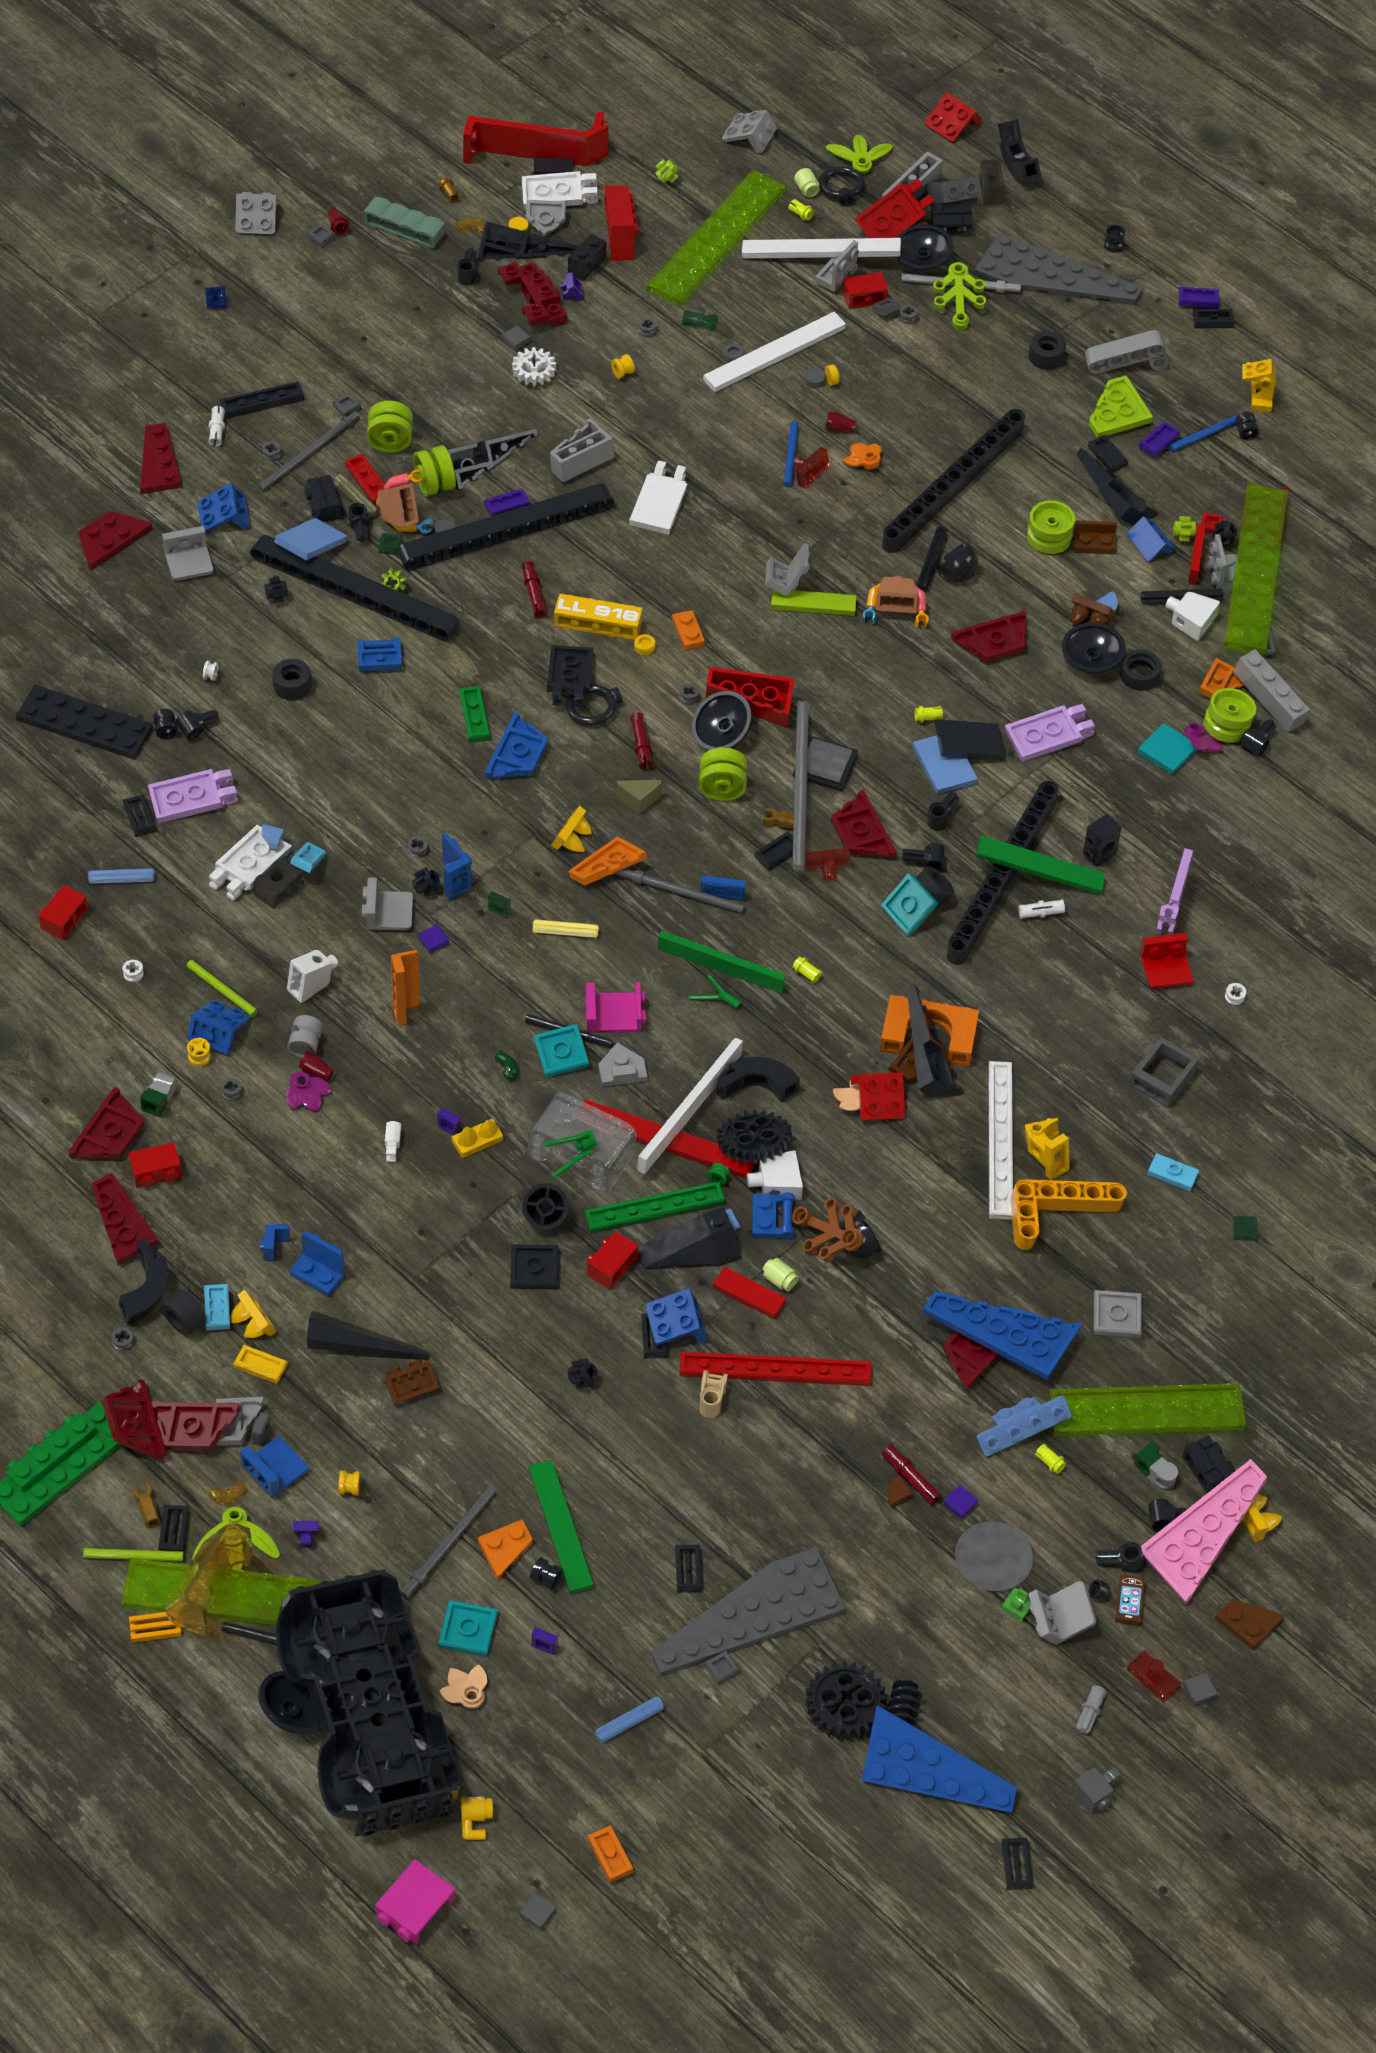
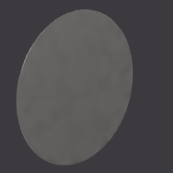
M989 1521L978 1523L961 1535L955 1548V1561L963 1577L974 1586L988 1591H1004L1016 1587L1029 1575L1033 1564V1552L1030 1543L1019 1530L1005 1523Z

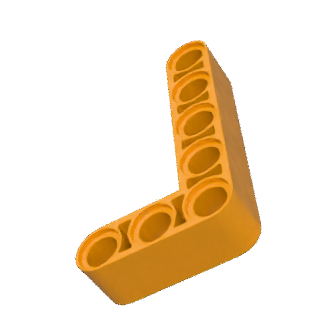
M1018 1181L1011 1195L1015 1245L1022 1250H1029L1034 1246L1039 1234L1037 1210L1117 1212L1121 1209L1127 1196L1126 1188L1120 1183Z

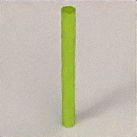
M190 960L187 963V968L251 1017L257 1014L258 1010L196 962Z
M84 1548L83 1558L183 1562L184 1552Z

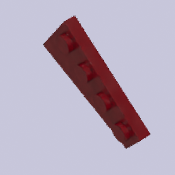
M112 1173L91 1183L117 1266L138 1256L135 1250L137 1241L147 1238L149 1245L154 1247L159 1245L158 1238Z

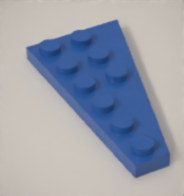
M934 1291L922 1312L1046 1380L1049 1379L1082 1326V1323L1078 1322L1073 1324L1062 1322L1060 1318L1052 1317V1319L1039 1317L1037 1313L1001 1305L998 1308L989 1306L987 1302L978 1301V1303L966 1301L963 1297Z
M876 1706L862 1781L1012 1813L1017 1786L956 1752L922 1730L910 1725L881 1706Z

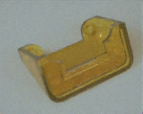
M229 1523L202 1543L166 1605L167 1618L172 1623L207 1637L212 1628V1623L206 1617V1606L210 1600V1591L207 1587L219 1567L231 1572L236 1564L243 1563L245 1566L249 1565L253 1558L250 1528L238 1523Z

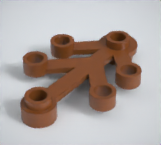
M833 1197L828 1198L824 1204L828 1212L830 1224L813 1217L812 1212L805 1207H798L792 1215L793 1222L800 1227L811 1226L825 1232L813 1239L804 1241L802 1248L808 1254L813 1255L818 1251L819 1246L835 1238L840 1239L835 1244L829 1247L823 1246L819 1250L818 1255L825 1262H830L834 1258L835 1253L844 1249L848 1251L857 1250L863 1242V1233L855 1228L854 1223L857 1210L849 1204L842 1207L840 1213L844 1218L846 1230H842L838 1217L841 1204Z

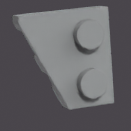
M263 1397L216 1399V1403H239L242 1407L241 1412L219 1440L217 1446L242 1445L263 1406Z

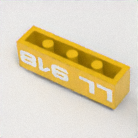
M559 594L554 611L555 627L635 640L639 635L642 623V607Z

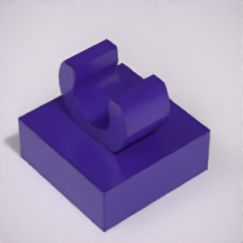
M572 272L565 275L566 282L560 285V288L564 291L561 295L564 299H569L572 296L577 301L583 299L582 283Z
M294 1521L293 1531L294 1534H301V1546H311L312 1534H319V1521Z

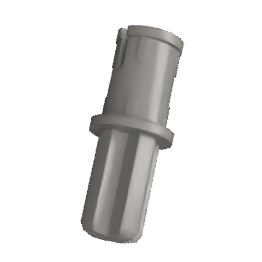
M1096 1685L1091 1687L1086 1703H1083L1081 1706L1082 1712L1076 1724L1078 1732L1085 1734L1090 1732L1095 1718L1101 1712L1100 1706L1107 1693L1104 1688Z

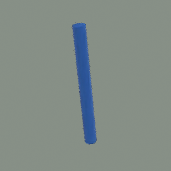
M1237 415L1170 444L1169 450L1174 452L1236 424L1235 419Z
M796 421L790 424L784 478L785 487L792 486L799 423Z

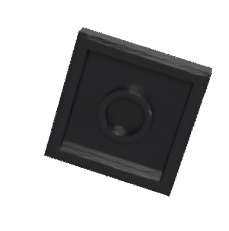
M511 1244L510 1289L558 1290V1245Z

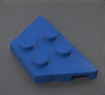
M514 712L487 766L485 778L533 775L546 749L548 738L541 732H538L531 723H525L520 718L518 712Z

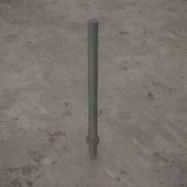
M354 411L348 417L344 416L339 424L258 485V488L262 492L344 429L352 427V423L360 418L359 414Z

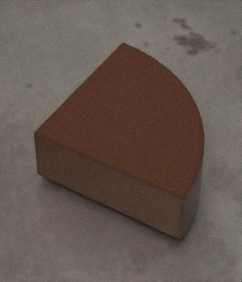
M900 1475L891 1481L888 1488V1503L891 1508L912 1497V1492Z

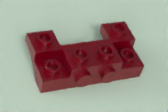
M516 262L498 267V274L504 279L505 286L520 284V291L529 303L528 306L522 307V313L529 319L530 326L551 324L557 327L567 323V314L559 302L561 301L559 291L554 289L551 278L546 276L543 270H539L534 262L520 267Z

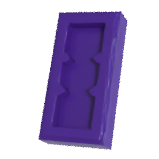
M1179 287L1178 306L1218 309L1219 289Z
M1164 421L1139 442V448L1155 458L1180 436L1181 431Z
M523 488L484 500V505L490 516L531 504Z

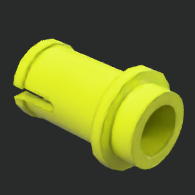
M796 199L791 201L795 206L789 204L788 209L799 215L804 221H809L814 215L811 206H805Z
M919 706V708H915V720L920 721V723H923L925 720H942L943 710L941 706L927 708Z
M798 957L793 964L795 972H800L813 983H816L821 977L822 971L807 962V958Z
M1046 1444L1041 1445L1037 1449L1035 1456L1049 1467L1050 1472L1058 1474L1065 1468L1066 1462L1064 1457H1059Z

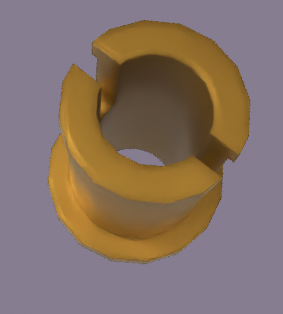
M443 178L439 182L440 191L445 193L451 203L458 201L460 194L453 186L454 182L449 178Z

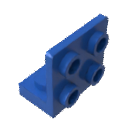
M232 483L197 502L200 524L204 527L205 534L229 520L243 530L250 527L246 495Z
M445 833L442 835V860L446 865L444 867V895L451 900L471 889L472 860L467 853L462 852L457 841L454 838L451 839Z
M209 1001L192 1014L187 1039L203 1038L208 1041L211 1049L229 1054L232 1049L235 1032L248 1023L251 1016L245 1014L241 1009L225 1006L221 1001Z
M304 1231L302 1233L303 1254L289 1270L290 1276L329 1298L345 1278L343 1252L338 1246L324 1242L318 1235Z
M690 1288L646 1303L656 1345H661L686 1335L695 1336L699 1343L708 1340L698 1300Z
M280 1436L258 1451L253 1452L248 1446L240 1451L241 1466L272 1498L309 1471V1466Z

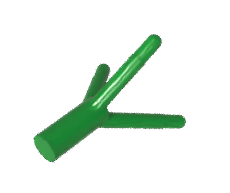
M710 974L707 975V978L720 994L689 996V1000L721 999L736 1009L741 1004L740 1000L724 991Z

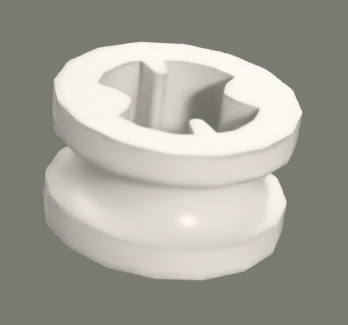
M206 661L203 670L204 680L208 678L211 681L216 680L219 670L218 662L211 664L210 661Z
M129 960L122 967L124 978L129 982H137L144 975L142 963L138 960ZM131 969H136L134 973H130Z
M1239 983L1230 984L1225 993L1227 1002L1233 1005L1243 1003L1246 996V988ZM1232 992L1240 993L1239 997H1235V994L1232 996Z

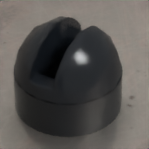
M1095 1579L1089 1586V1596L1096 1600H1104L1107 1598V1594L1110 1593V1587L1106 1582Z

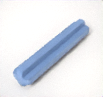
M154 869L90 870L88 872L90 884L152 882L155 878Z
M659 1697L648 1700L596 1729V1737L601 1743L606 1742L664 1709L663 1702Z

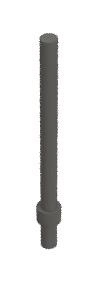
M624 868L616 873L618 876L631 879L636 884L641 885L644 883L741 914L744 911L745 905L645 875L643 871H632Z
M488 1487L422 1567L413 1572L410 1576V1581L400 1592L403 1598L408 1599L418 1586L421 1587L428 1579L427 1575L496 1494L493 1488Z

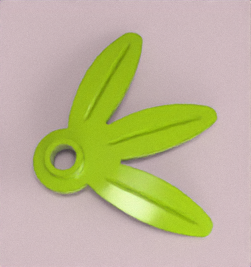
M855 135L853 139L854 152L845 146L828 144L825 147L830 153L853 162V168L864 175L871 169L872 162L888 154L892 150L893 145L888 143L880 144L867 152V143L864 137Z
M231 1507L223 1513V1522L211 1529L199 1542L192 1561L194 1563L203 1561L221 1544L226 1536L228 1561L234 1575H238L241 1572L243 1565V1535L255 1547L271 1558H278L280 1553L274 1541L264 1530L247 1521V1514L242 1508Z

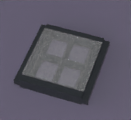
M809 736L807 781L842 791L857 758L858 750Z

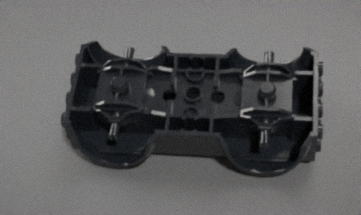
M385 1569L379 1571L370 1570L362 1575H348L340 1580L331 1582L321 1581L313 1586H299L288 1591V1596L282 1602L277 1618V1653L281 1668L287 1679L298 1685L307 1686L324 1738L318 1754L317 1774L321 1796L327 1810L333 1816L349 1821L355 1837L361 1835L364 1837L372 1836L376 1832L386 1829L393 1831L402 1825L410 1823L417 1825L425 1822L427 1819L435 1817L442 1819L454 1813L457 1795L463 1789L465 1783L463 1776L461 1777L442 1714L428 1707L413 1662L421 1652L416 1643L396 1577L386 1572ZM360 1670H366L371 1674V1679L367 1682H362L357 1679L356 1674ZM367 1692H374L378 1698L370 1701L364 1695ZM375 1714H380L384 1716L386 1722L382 1726H375L371 1722V1717Z

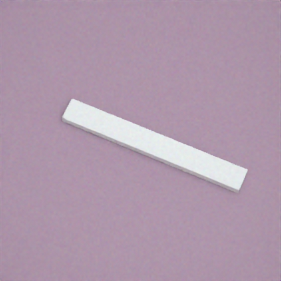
M901 238L743 240L742 258L839 257L854 240L858 242L859 254L857 257L900 256Z
M832 312L703 375V380L714 392H717L846 329V323L835 312Z
M735 1038L641 1152L638 1156L637 1169L639 1172L645 1174L714 1090L719 1079L727 1074L730 1070V1064L740 1058L742 1040Z
M989 1061V1219L1012 1220V1062Z

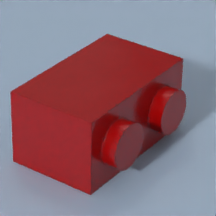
M882 272L843 278L842 294L848 309L872 306L886 299L888 287Z
M63 885L59 892L54 893L50 903L43 907L39 913L38 918L41 930L64 940L88 910L86 895Z
M174 1142L129 1152L130 1167L136 1188L149 1187L156 1183L173 1181L182 1177L181 1164Z
M615 1231L611 1237L604 1239L597 1253H592L586 1262L587 1275L610 1290L638 1259V1245Z

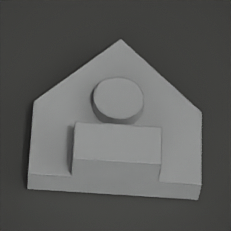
M527 200L526 220L543 237H547L565 223L566 201Z
M619 1043L609 1051L598 1065L602 1087L647 1081L644 1058Z

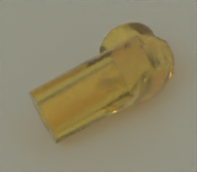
M471 217L456 222L455 227L458 232L475 226L476 231H481L485 223L481 217Z
M237 1481L230 1489L213 1487L209 1490L208 1495L216 1503L231 1504L246 1490V1487L241 1481Z

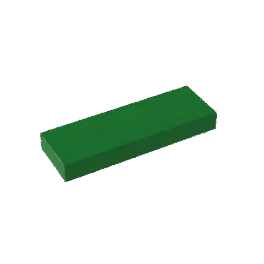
M480 686L460 688L459 697L469 743L490 740V731Z

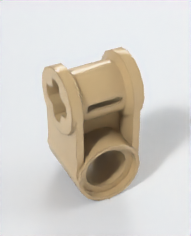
M704 1370L699 1411L704 1417L714 1418L719 1415L723 1395H725L728 1374L721 1376L709 1374L708 1371Z

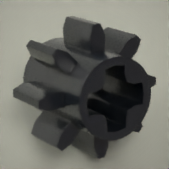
M1222 520L1214 524L1216 529L1211 533L1213 541L1215 534H1220L1222 546L1227 547L1235 543L1233 538L1237 537L1238 532L1233 523Z
M279 577L268 578L269 583L264 584L267 600L272 599L273 603L284 602L283 597L288 596L286 581H280Z
M425 867L414 873L416 878L412 880V885L417 893H424L425 896H428L439 890L437 885L440 884V878L434 870L428 871V868Z
M588 1358L572 1361V1366L568 1370L569 1381L572 1384H577V1389L593 1386V1381L596 1380L598 1375L596 1366L589 1363Z

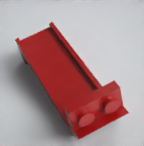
M600 111L596 112L592 128L586 131L468 115L463 132V163L471 164L473 156L476 157L477 151L530 159H573V165L587 166L608 156L609 127L607 126V121L604 120V112Z

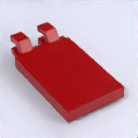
M917 178L908 186L902 183L854 218V221L867 238H896L902 231L911 227L925 216L926 211L924 209L930 206L934 199L929 194L920 202L917 201L913 193L923 185Z

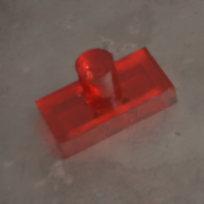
M818 448L808 459L801 456L795 458L794 467L797 468L796 475L800 487L806 488L830 465L826 448Z
M849 848L805 852L804 867L805 869L822 867L824 880L835 879V866L847 865L849 862Z
M1145 1650L1127 1666V1671L1163 1703L1181 1686V1682L1164 1668V1663L1159 1659H1154Z

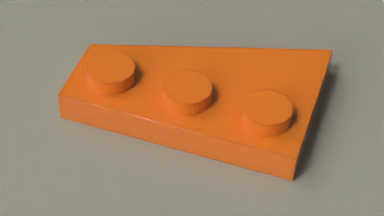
M617 836L568 872L571 879L585 886L648 858L646 851Z

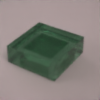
M382 533L378 553L397 555L396 551L402 544L403 535Z
M491 891L488 895V911L508 918L511 914V899Z
M1233 1216V1240L1257 1241L1256 1217Z

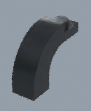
M1018 119L999 123L998 128L1001 138L999 146L1004 162L1012 176L1020 182L1042 177L1038 158H1032L1024 147Z
M765 1057L743 1058L731 1063L729 1075L725 1074L717 1082V1095L721 1100H724L744 1087L761 1086L771 1091L782 1102L799 1091L800 1078L792 1069L777 1060Z
M147 1238L137 1241L135 1249L145 1271L146 1281L138 1289L120 1295L118 1302L127 1325L143 1319L157 1307L162 1299L167 1283L168 1268L165 1256L157 1258L156 1250L153 1245H149Z

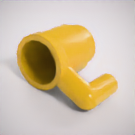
M462 1796V1837L465 1840H485V1829L472 1830V1821L493 1819L492 1798Z

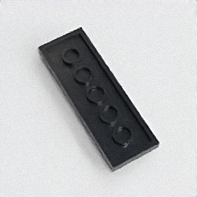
M36 684L16 714V721L135 760L153 730V724Z

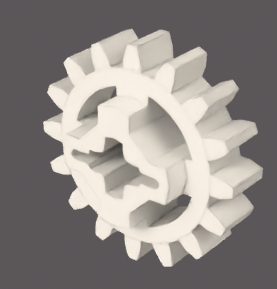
M535 347L532 348V351L526 348L524 353L518 352V357L513 358V376L518 377L519 382L524 380L525 385H528L529 382L533 386H536L537 382L544 385V380L550 382L551 377L555 376V358L550 357V352L543 353L542 348L539 351H536Z

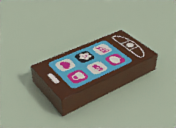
M1120 1575L1115 1622L1140 1626L1145 1578Z

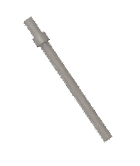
M902 274L901 282L933 284L934 281L942 280L944 277ZM997 280V282L984 281L985 289L996 290V292L1004 293V291L1020 292L1021 284L1005 283V281ZM955 281L947 286H955ZM963 281V286L967 288H973L971 285Z

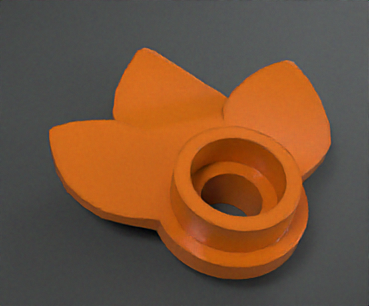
M855 443L850 446L851 455L843 459V462L849 466L857 467L863 465L865 469L872 470L879 466L882 449L875 443L869 446L863 443Z

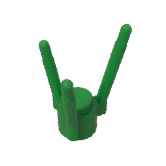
M591 1130L542 1143V1147H548L573 1141L575 1149L582 1151L581 1154L553 1173L552 1178H556L578 1161L592 1154L591 1149L595 1148L597 1144Z

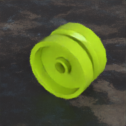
M382 401L376 403L368 412L367 441L373 448L385 453L403 451L412 441L413 413L406 405L400 402Z
M444 445L433 447L430 454L426 450L414 452V469H423L417 472V476L420 479L425 478V480L418 482L425 496L437 494L439 488L443 492L455 489V472L450 455Z
M1044 501L1035 505L1030 512L1027 529V540L1030 545L1037 551L1045 554H1056L1066 550L1072 542L1075 525V514L1072 509L1058 501Z
M1222 688L1217 690L1211 696L1204 716L1203 724L1205 730L1219 741L1227 743L1241 741L1245 733L1250 729L1256 714L1257 707L1254 700L1248 694L1238 689Z
M715 748L702 755L700 758L699 789L703 795L716 801H730L741 797L745 793L747 759L742 753L731 748Z

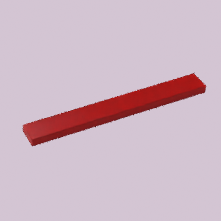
M585 1099L577 1115L578 1122L646 1145L650 1143L663 1127L661 1124ZM682 1131L675 1136L664 1150L710 1167L714 1163L722 1164L730 1170L731 1174L746 1179L747 1174L752 1173L756 1165L753 1164L752 1160L744 1164V1159L735 1162V1157L728 1159L727 1154H722V1149H719L717 1143Z
M700 1352L680 1353L679 1376L702 1378L705 1370L709 1374L721 1376L728 1374V1379L871 1386V1361Z

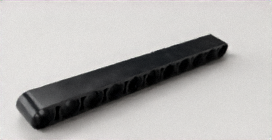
M1019 409L1008 411L889 523L883 531V550L888 553L899 551L1023 432L1024 412Z
M599 483L403 543L397 548L396 552L406 570H415L609 510L615 501L607 486Z
M262 535L250 550L251 556L262 564L441 641H448L460 626L458 618L446 611L318 556L304 560L274 542L275 538L269 535Z
M1044 781L1040 784L1006 843L1028 850L1031 849L1056 806L1059 790L1056 783ZM996 863L993 864L949 939L947 960L950 963L960 965L966 961L1018 870Z

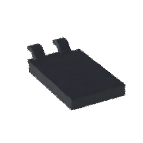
M551 645L547 692H553L552 705L561 706L562 695H574V707L583 706V694H590L594 647Z

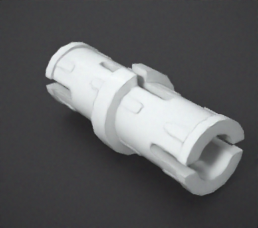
M218 406L212 408L211 421L208 427L210 430L209 444L213 446L216 439V447L222 444V432L225 429V423L223 422L225 409L221 406L219 413Z
M1063 899L1050 902L1041 900L1035 904L1019 905L1018 907L1020 919L1036 916L1045 918L1046 915L1065 913Z

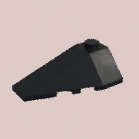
M724 1206L701 1214L638 1246V1256L644 1269H665L686 1265L697 1267V1265L707 1264L720 1266L741 1257L734 1229Z

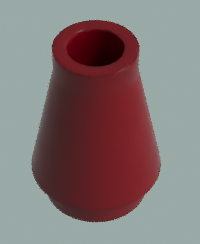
M330 209L327 216L331 230L337 235L346 234L349 230L348 219L339 213L337 209Z
M829 411L825 427L830 428L829 430L854 432L856 420L837 411Z
M306 1052L298 1066L302 1069V1072L326 1081L331 1078L334 1069L328 1066L314 1052L312 1054Z

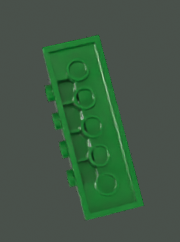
M100 1402L84 1415L79 1412L76 1416L73 1414L67 1416L61 1428L57 1431L55 1429L50 1430L45 1435L44 1441L38 1446L36 1444L31 1445L26 1450V1456L19 1461L14 1459L8 1464L7 1471L5 1472L6 1477L0 1481V1508L20 1528L122 1446V1444L113 1441L106 1414Z

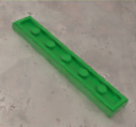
M982 835L978 839L976 858L1098 895L1103 891L1105 873Z
M661 931L658 936V950L780 994L785 989V974L665 931Z
M718 1181L584 1210V1216L589 1232L592 1234L725 1205V1198Z
M548 1460L529 1465V1472L560 1567L563 1568V1576L569 1594L593 1589V1581L553 1461Z

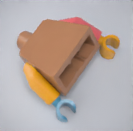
M422 468L413 470L409 475L405 473L391 477L384 485V490L378 491L376 505L381 510L382 519L389 522L397 531L417 532V530H420L422 533L427 534L434 529L426 527V524L433 522L432 519L428 518L422 523H417L419 518L413 483H410V481L420 482L425 480V478L420 479L417 476V472L422 471Z
M901 576L883 577L881 583H878L869 590L866 604L868 609L863 612L864 623L867 617H872V625L875 624L876 616L874 609L878 611L918 612L914 623L915 627L918 628L919 621L924 622V627H927L929 618L924 613L926 612L925 593L915 586L913 579L902 578Z

